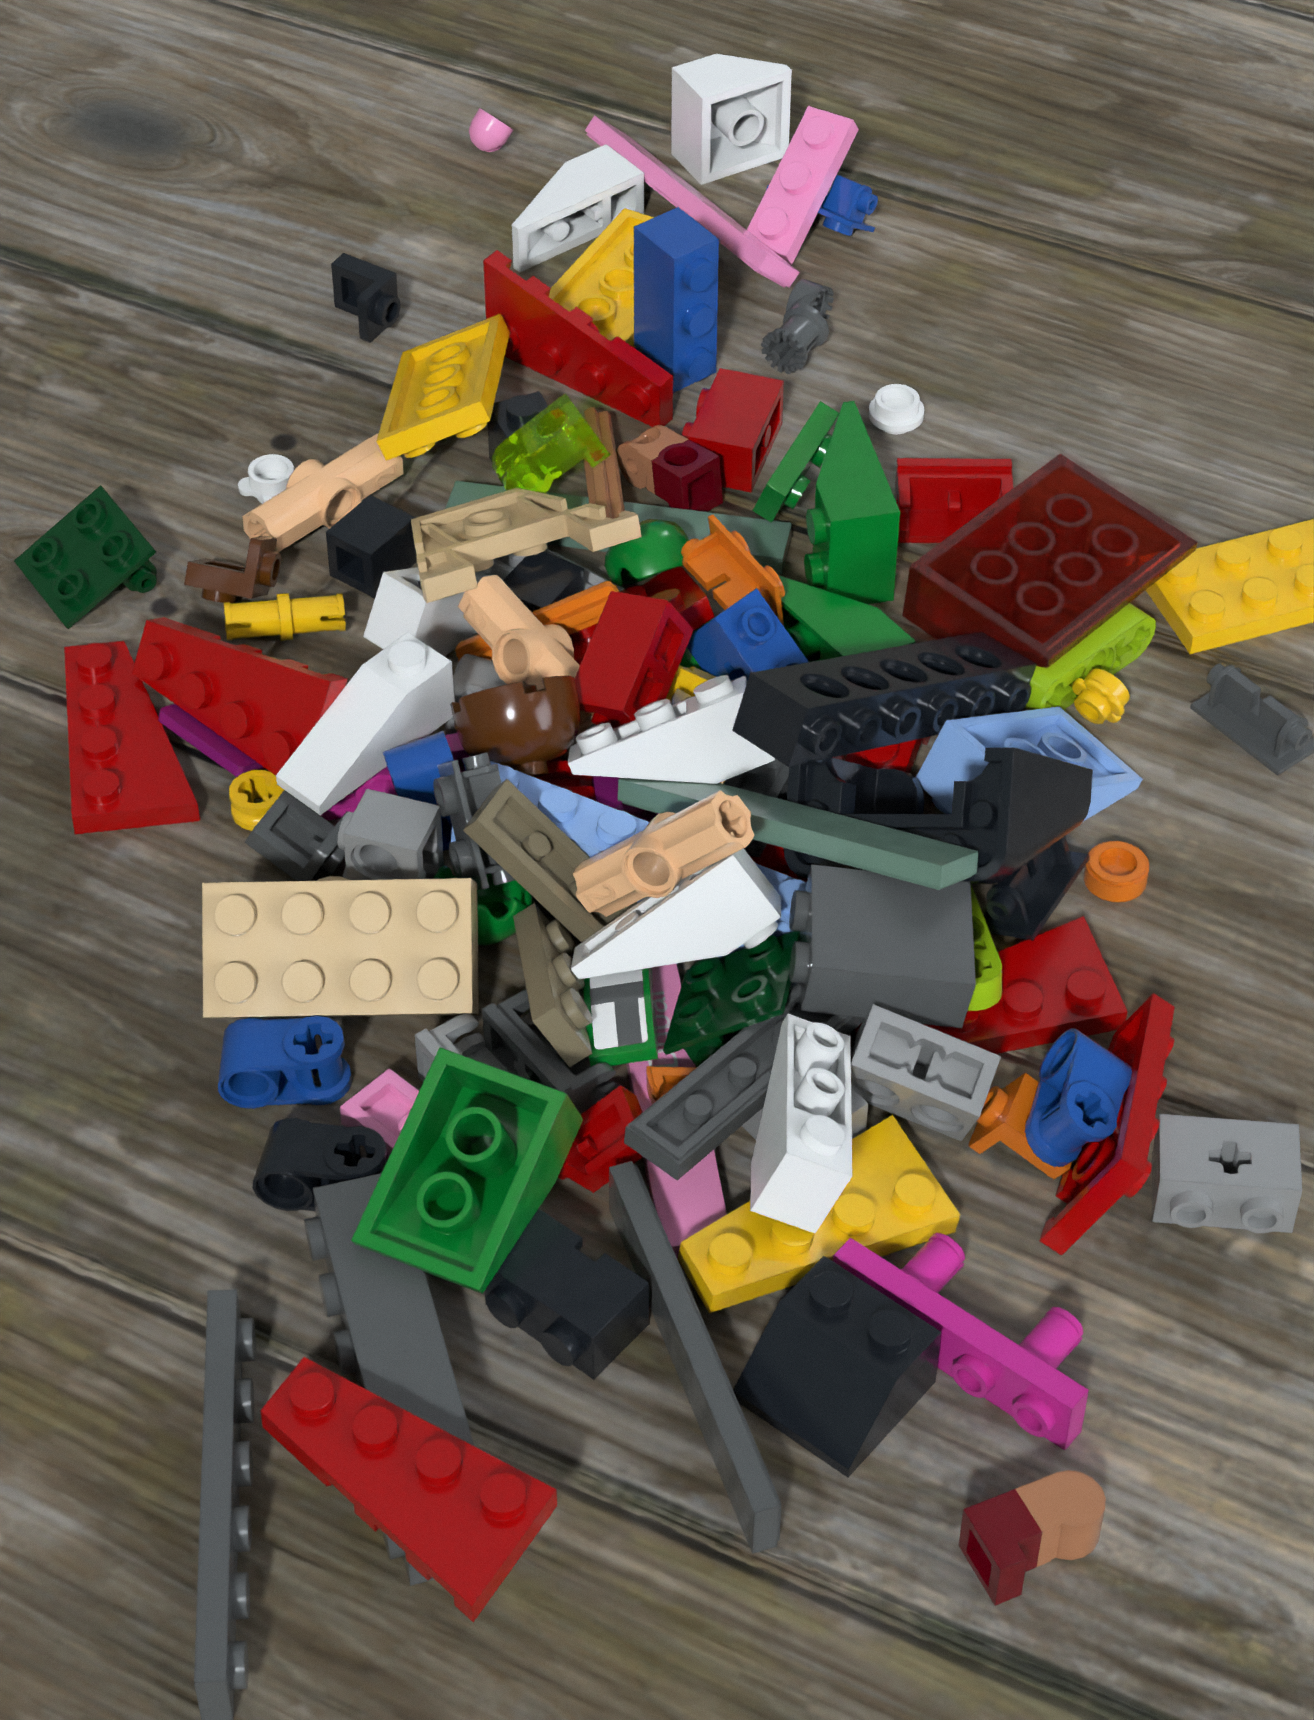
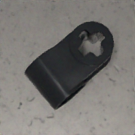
M285 1118L276 1121L270 1129L253 1179L252 1188L260 1200L273 1208L284 1211L306 1210L315 1212L313 1188L382 1173L387 1159L386 1144L379 1133L367 1127H346L311 1123L298 1118ZM361 1145L365 1147L366 1158L361 1157Z

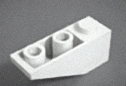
M723 675L698 685L693 690L695 696L671 705L669 699L659 700L646 705L634 714L636 720L613 729L610 723H603L585 730L576 737L577 744L570 747L568 765L573 775L717 784L772 762L775 758L732 731L747 680L743 676L730 681L728 675Z
M787 1014L781 1025L751 1161L750 1211L816 1233L852 1178L850 1036L837 1032L826 1024L813 1023Z

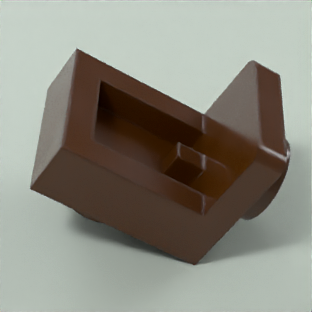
M265 535L251 538L246 566L207 558L188 561L184 585L202 588L201 597L203 599L220 603H236L237 596L253 599L268 595L269 587L276 585L281 570V554L275 552L277 539Z

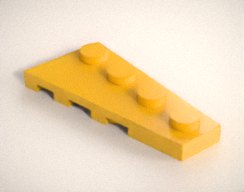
M891 1115L852 1139V1178L816 1233L750 1211V1201L683 1240L680 1243L677 1260L709 1313L796 1285L823 1256L833 1261V1255L850 1237L882 1257L927 1242L935 1233L945 1235L955 1233L960 1213L895 1117Z

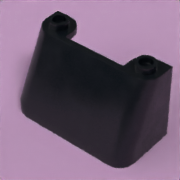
M985 748L984 761L989 763L984 771L972 781H954L952 814H923V789L918 779L911 773L896 769H875L836 758H828L789 767L787 801L978 851L977 874L963 880V882H970V884H993L1006 879L1082 824L1088 815L1091 803L1093 770L1018 748ZM784 848V858L789 869L801 877L808 878L811 864L863 870Z

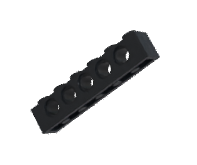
M981 631L752 672L749 675L732 731L788 767L939 735L946 720L1022 711L1031 695L1029 683L1037 664Z

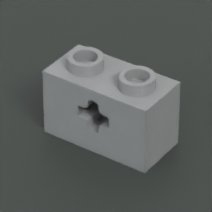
M1159 1114L1160 1125L1155 1135L1152 1151V1222L1177 1224L1187 1228L1207 1226L1246 1229L1255 1233L1293 1232L1302 1194L1299 1124Z

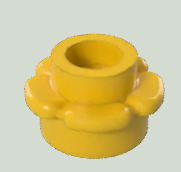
M1092 669L1084 680L1077 678L1072 685L1073 692L1078 695L1074 700L1076 710L1085 719L1094 724H1103L1105 720L1117 723L1124 714V706L1130 700V694L1125 685L1113 674L1102 669Z

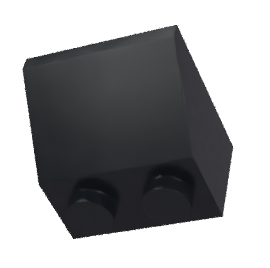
M823 1256L779 1301L733 1391L739 1404L849 1478L936 1382L941 1331L829 1258Z

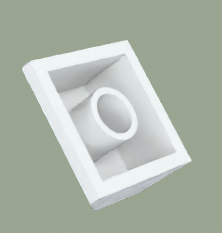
M713 54L672 67L671 154L701 185L782 159L789 146L792 70L784 64L722 54Z

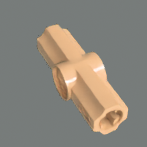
M377 433L326 465L317 459L304 461L290 475L284 491L242 516L244 532L250 539L264 535L275 537L277 539L275 552L279 553L322 525L330 529L360 504L364 498L403 475V459L401 456L386 461L376 442L379 434Z
M498 575L482 577L477 583L478 588L464 592L458 607L464 613L463 617L491 647L494 669L501 680L507 684L523 681L524 685H537V689L540 690L544 689L542 679L544 677L569 675L575 679L580 665L574 660L572 640L566 630L559 625H543ZM580 710V725L577 734L584 732L593 724L591 722L594 715L593 712L589 713Z
M720 790L678 813H660L651 820L643 831L583 861L573 872L577 887L575 896L588 913L598 912L605 917L645 897H665L674 890L681 879L746 848L755 836L751 828V812L738 795H726Z

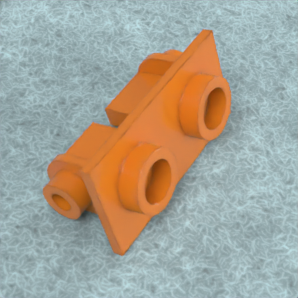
M713 514L708 517L710 535L702 540L697 538L691 539L682 547L683 566L707 591L726 581V583L713 590V598L724 610L757 588L782 625H784L781 598L785 596V590L778 574L769 565L762 567L751 555L750 549L740 533L735 530L729 532Z

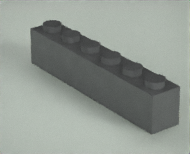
M382 1173L313 1188L316 1217L304 1219V1225L312 1260L325 1258L329 1272L318 1275L326 1316L340 1315L344 1329L333 1332L341 1374L346 1375L355 1372L359 1386L474 1446L425 1272L355 1245L351 1241ZM383 1532L388 1557L390 1560L403 1557L410 1586L435 1580L434 1578L430 1580L425 1579L406 1561L405 1552Z

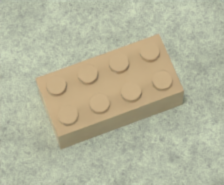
M471 878L202 883L203 1018L479 1015L477 883Z

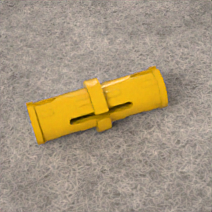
M289 593L276 594V600L241 603L223 602L227 641L237 638L280 635V640L286 641L293 640V634L337 630L339 632L346 631L345 618H343L345 609L342 593L330 596L292 599L289 598Z

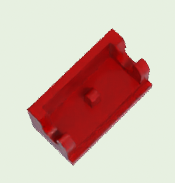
M897 458L894 498L900 510L898 543L1011 544V509H1014L1012 459Z
M615 591L610 592L574 679L580 710L594 713L591 720L593 724L610 723L613 729L636 720L634 714L644 706L666 699L694 630L668 600Z

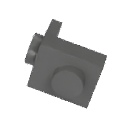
M284 790L251 831L245 843L296 881H312L321 868L332 875L345 858L344 850L339 849L337 843L339 827L343 817L334 826Z

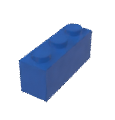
M679 207L634 226V348L673 375V393L716 373L719 239Z

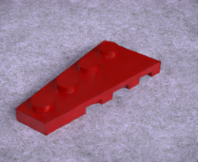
M496 250L483 260L486 319L501 314L510 332L505 357L651 427L655 425L666 426L673 420V375L620 337L616 336L609 341L602 336L594 325L592 317L578 307L569 312L548 297L551 290L550 287L535 276L530 277L526 281L510 270L512 260L500 251Z
M306 1357L301 1359L260 1410L263 1428L326 1487L333 1485L353 1503L354 1513L374 1531L380 1528L405 1552L406 1561L425 1579L430 1580L434 1578L454 1597V1605L473 1623L557 1507V1489Z

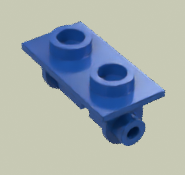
M836 175L830 192L827 193L818 211L819 214L826 216L823 226L848 236H852L854 228L874 232L875 227L864 223L863 220L865 214L870 215L875 210L878 197L872 194V189L869 186L859 184L841 175Z

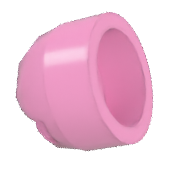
M480 108L472 119L469 128L472 143L480 150L486 152L499 150L513 132V129Z

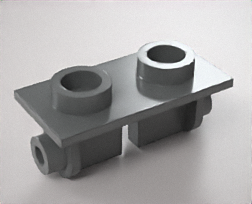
M1219 663L1210 670L1207 676V683L1211 685V691L1191 703L1190 709L1277 776L1314 753V738H1312V731L1307 728L1308 721L1305 717L1296 715L1271 695L1262 700L1260 698L1261 688L1241 673V669L1236 665L1225 666L1223 663Z
M487 752L463 758L464 772H460L458 760L437 765L440 778H436L433 781L434 795L437 805L440 806L441 815L443 817L450 816L456 841L450 842L449 854L456 877L471 878L477 883V890L489 888L486 874L490 873L494 885L515 881L508 872L463 831L491 791L501 784L498 764L491 765Z

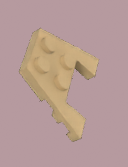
M514 488L411 519L424 601L427 603L478 588L475 572L484 571L494 565L493 559L512 553L516 556L536 555L547 549L548 542L564 537H570L592 552L642 537L638 514L624 510L619 513L618 518L612 519L606 517L605 506L588 503L568 509L566 498L521 488Z

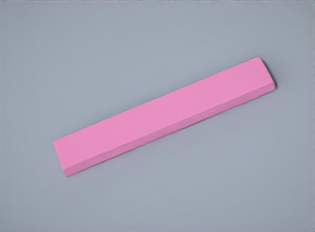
M594 115L585 129L587 136L600 146L607 144L644 172V182L676 208L682 209L715 235L723 246L754 271L784 288L786 286L790 288L800 273L798 270L630 136Z

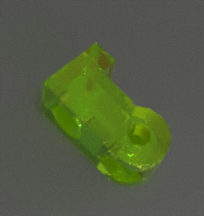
M565 393L505 439L495 449L492 456V468L506 491L521 488L546 494L555 478H559L584 458L594 468L611 454Z

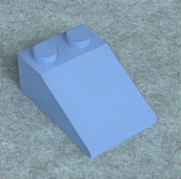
M1060 706L946 720L916 776L921 787L932 797L935 807L945 814H952L954 781H972L984 771L989 763L984 761L985 748H1018L1093 770L1091 803L1088 815L1084 821L1138 789L1143 780Z

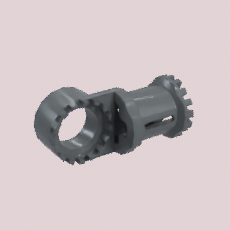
M801 279L797 282L787 302L783 325L769 332L761 343V346L764 347L761 350L762 354H767L765 357L767 361L772 360L770 365L772 368L777 366V371L782 373L785 370L786 374L794 373L797 369L800 370L806 364L807 353L827 340L829 327L825 319L828 320L830 315L825 313L826 310L831 311L833 307L828 305V302L833 303L834 298L829 297L834 295L832 288L807 279Z

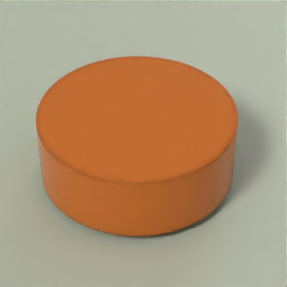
M1107 841L1094 846L1089 851L1090 859L1085 865L1084 883L1092 894L1110 902H1127L1139 897L1144 892L1149 873V861L1144 852L1138 847L1122 841Z

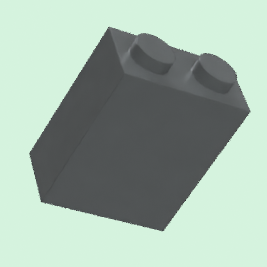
M811 864L805 891L794 890L789 917L790 930L800 931V942L794 941L792 947L789 977L790 982L801 983V1011L865 1018L874 1004L921 1024L962 1028L976 986L970 882L960 881L943 889L936 890L871 871Z

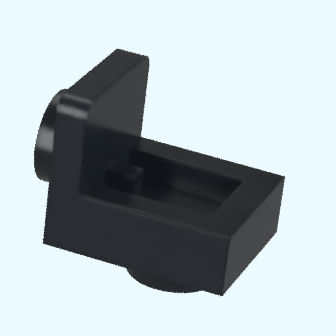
M343 253L331 263L334 304L336 308L358 316L360 339L371 343L386 328L391 327L399 317L401 303L398 298L397 275L395 272Z

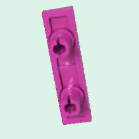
M942 1233L933 1234L902 1269L897 1268L851 1237L833 1255V1262L941 1331L937 1368L953 1377L959 1387L966 1393L977 1398H985L1011 1415L1026 1432L1036 1437H1045L1063 1450H1066L1081 1433L1089 1390L1057 1370L1059 1365L1083 1339L1081 1337L1083 1335L1082 1325L1071 1313L1059 1307L1050 1308L1019 1345L938 1294L965 1264L963 1263L965 1260L963 1249L952 1238Z

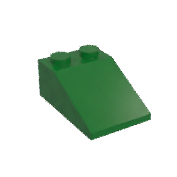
M855 401L843 402L816 482L815 508L808 509L806 513L808 536L813 545V552L805 554L804 557L806 580L810 586L865 604L894 601L900 510Z
M439 1047L351 1241L355 1245L483 1294L556 1183L582 1124V1116L567 1093Z

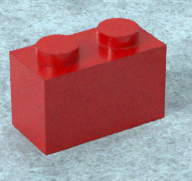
M720 368L710 389L703 388L697 402L696 419L694 423L686 422L682 436L719 456L722 487L752 493L782 426L783 380Z

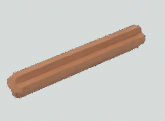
M591 407L584 411L585 419L579 422L589 503L605 506L606 517L614 519L618 518L619 513L624 511L625 508L611 415L608 411L597 413L595 407ZM590 438H595L594 444H599L598 449H603L601 456L597 459H592L591 454L587 453V448L583 447L585 441Z

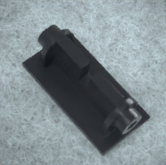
M1064 836L1006 879L993 885L987 892V911L983 915L989 932L991 934L1034 940L1089 861V854L1069 851L1066 836Z

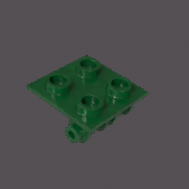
M101 485L14 560L67 629L71 628L121 583L129 590L140 593L151 591L157 583L156 567L149 560L156 553V550Z
M793 931L779 937L770 935L765 941L751 949L745 948L720 958L701 959L687 969L663 1047L664 1053L668 1055L684 1049L695 1067H698L736 1036L739 1029L783 1015L791 986L789 971L794 941L800 942V931Z

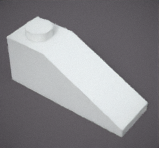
M607 144L565 162L512 224L513 268L520 273L598 237L624 208L644 214V172Z
M495 558L493 559L494 565L484 571L475 572L476 581L478 583L482 577L498 575L504 580L513 568ZM415 567L383 572L363 637L385 649L408 632L441 655L446 656L455 649L459 642L472 637L477 632L463 617L464 613L458 607L464 592L433 602H425L419 569Z
M408 632L362 664L277 773V785L316 813L322 815L387 766L383 755L384 751L427 737L453 717L450 706L452 702H455L452 661Z
M742 849L681 879L674 890L665 897H645L574 948L571 970L578 979H585L726 956L742 944L746 949H751L765 941L777 929L778 923L776 921L781 918V896L745 849Z

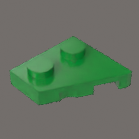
M819 402L767 482L752 510L753 512L772 523L784 505L792 510L795 508L811 482L804 475L812 464L819 468L823 464L832 437L829 432L839 416V412L823 402Z

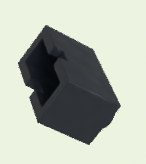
M538 1209L486 1288L485 1305H487L491 1314L500 1323L509 1328L518 1327L539 1341L548 1355L563 1366L573 1365L595 1380L649 1325V1282L606 1253L595 1262L579 1251L583 1247V1238Z

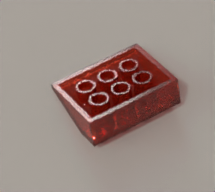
M1059 454L910 565L902 616L936 640L982 631L1035 662L1036 666L1049 668L1196 551L1198 542L1064 455Z

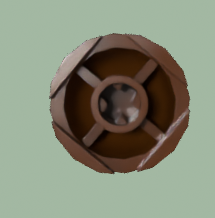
M569 675L542 678L544 689L540 690L537 689V685H524L523 681L510 683L465 695L459 698V702H452L450 706L462 747L470 757L488 752L490 761L509 766L514 770L535 778L549 774L547 762L565 754L577 737L580 725V706L574 677Z

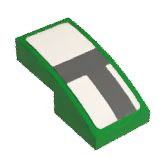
M652 968L585 978V987L583 988L584 1002L593 1019V1022L586 1026L592 1054L589 1055L591 1067L604 1062L610 1066L658 1059V1026L653 1005Z

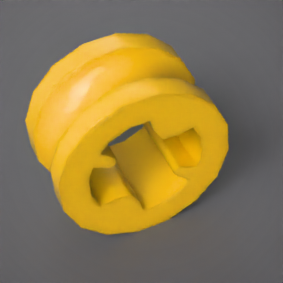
M251 770L240 774L232 781L229 786V799L231 802V815L237 825L252 831L283 793L284 789L277 785L276 775L266 770ZM262 798L263 802L254 803L253 799Z

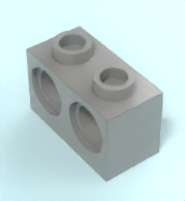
M366 789L354 813L347 812L339 827L337 843L338 848L345 852L346 862L343 877L350 880L433 879L438 869L444 865L440 806Z
M873 1004L859 1027L851 1047V1087L870 1105L962 1141L981 1115L1001 1056Z

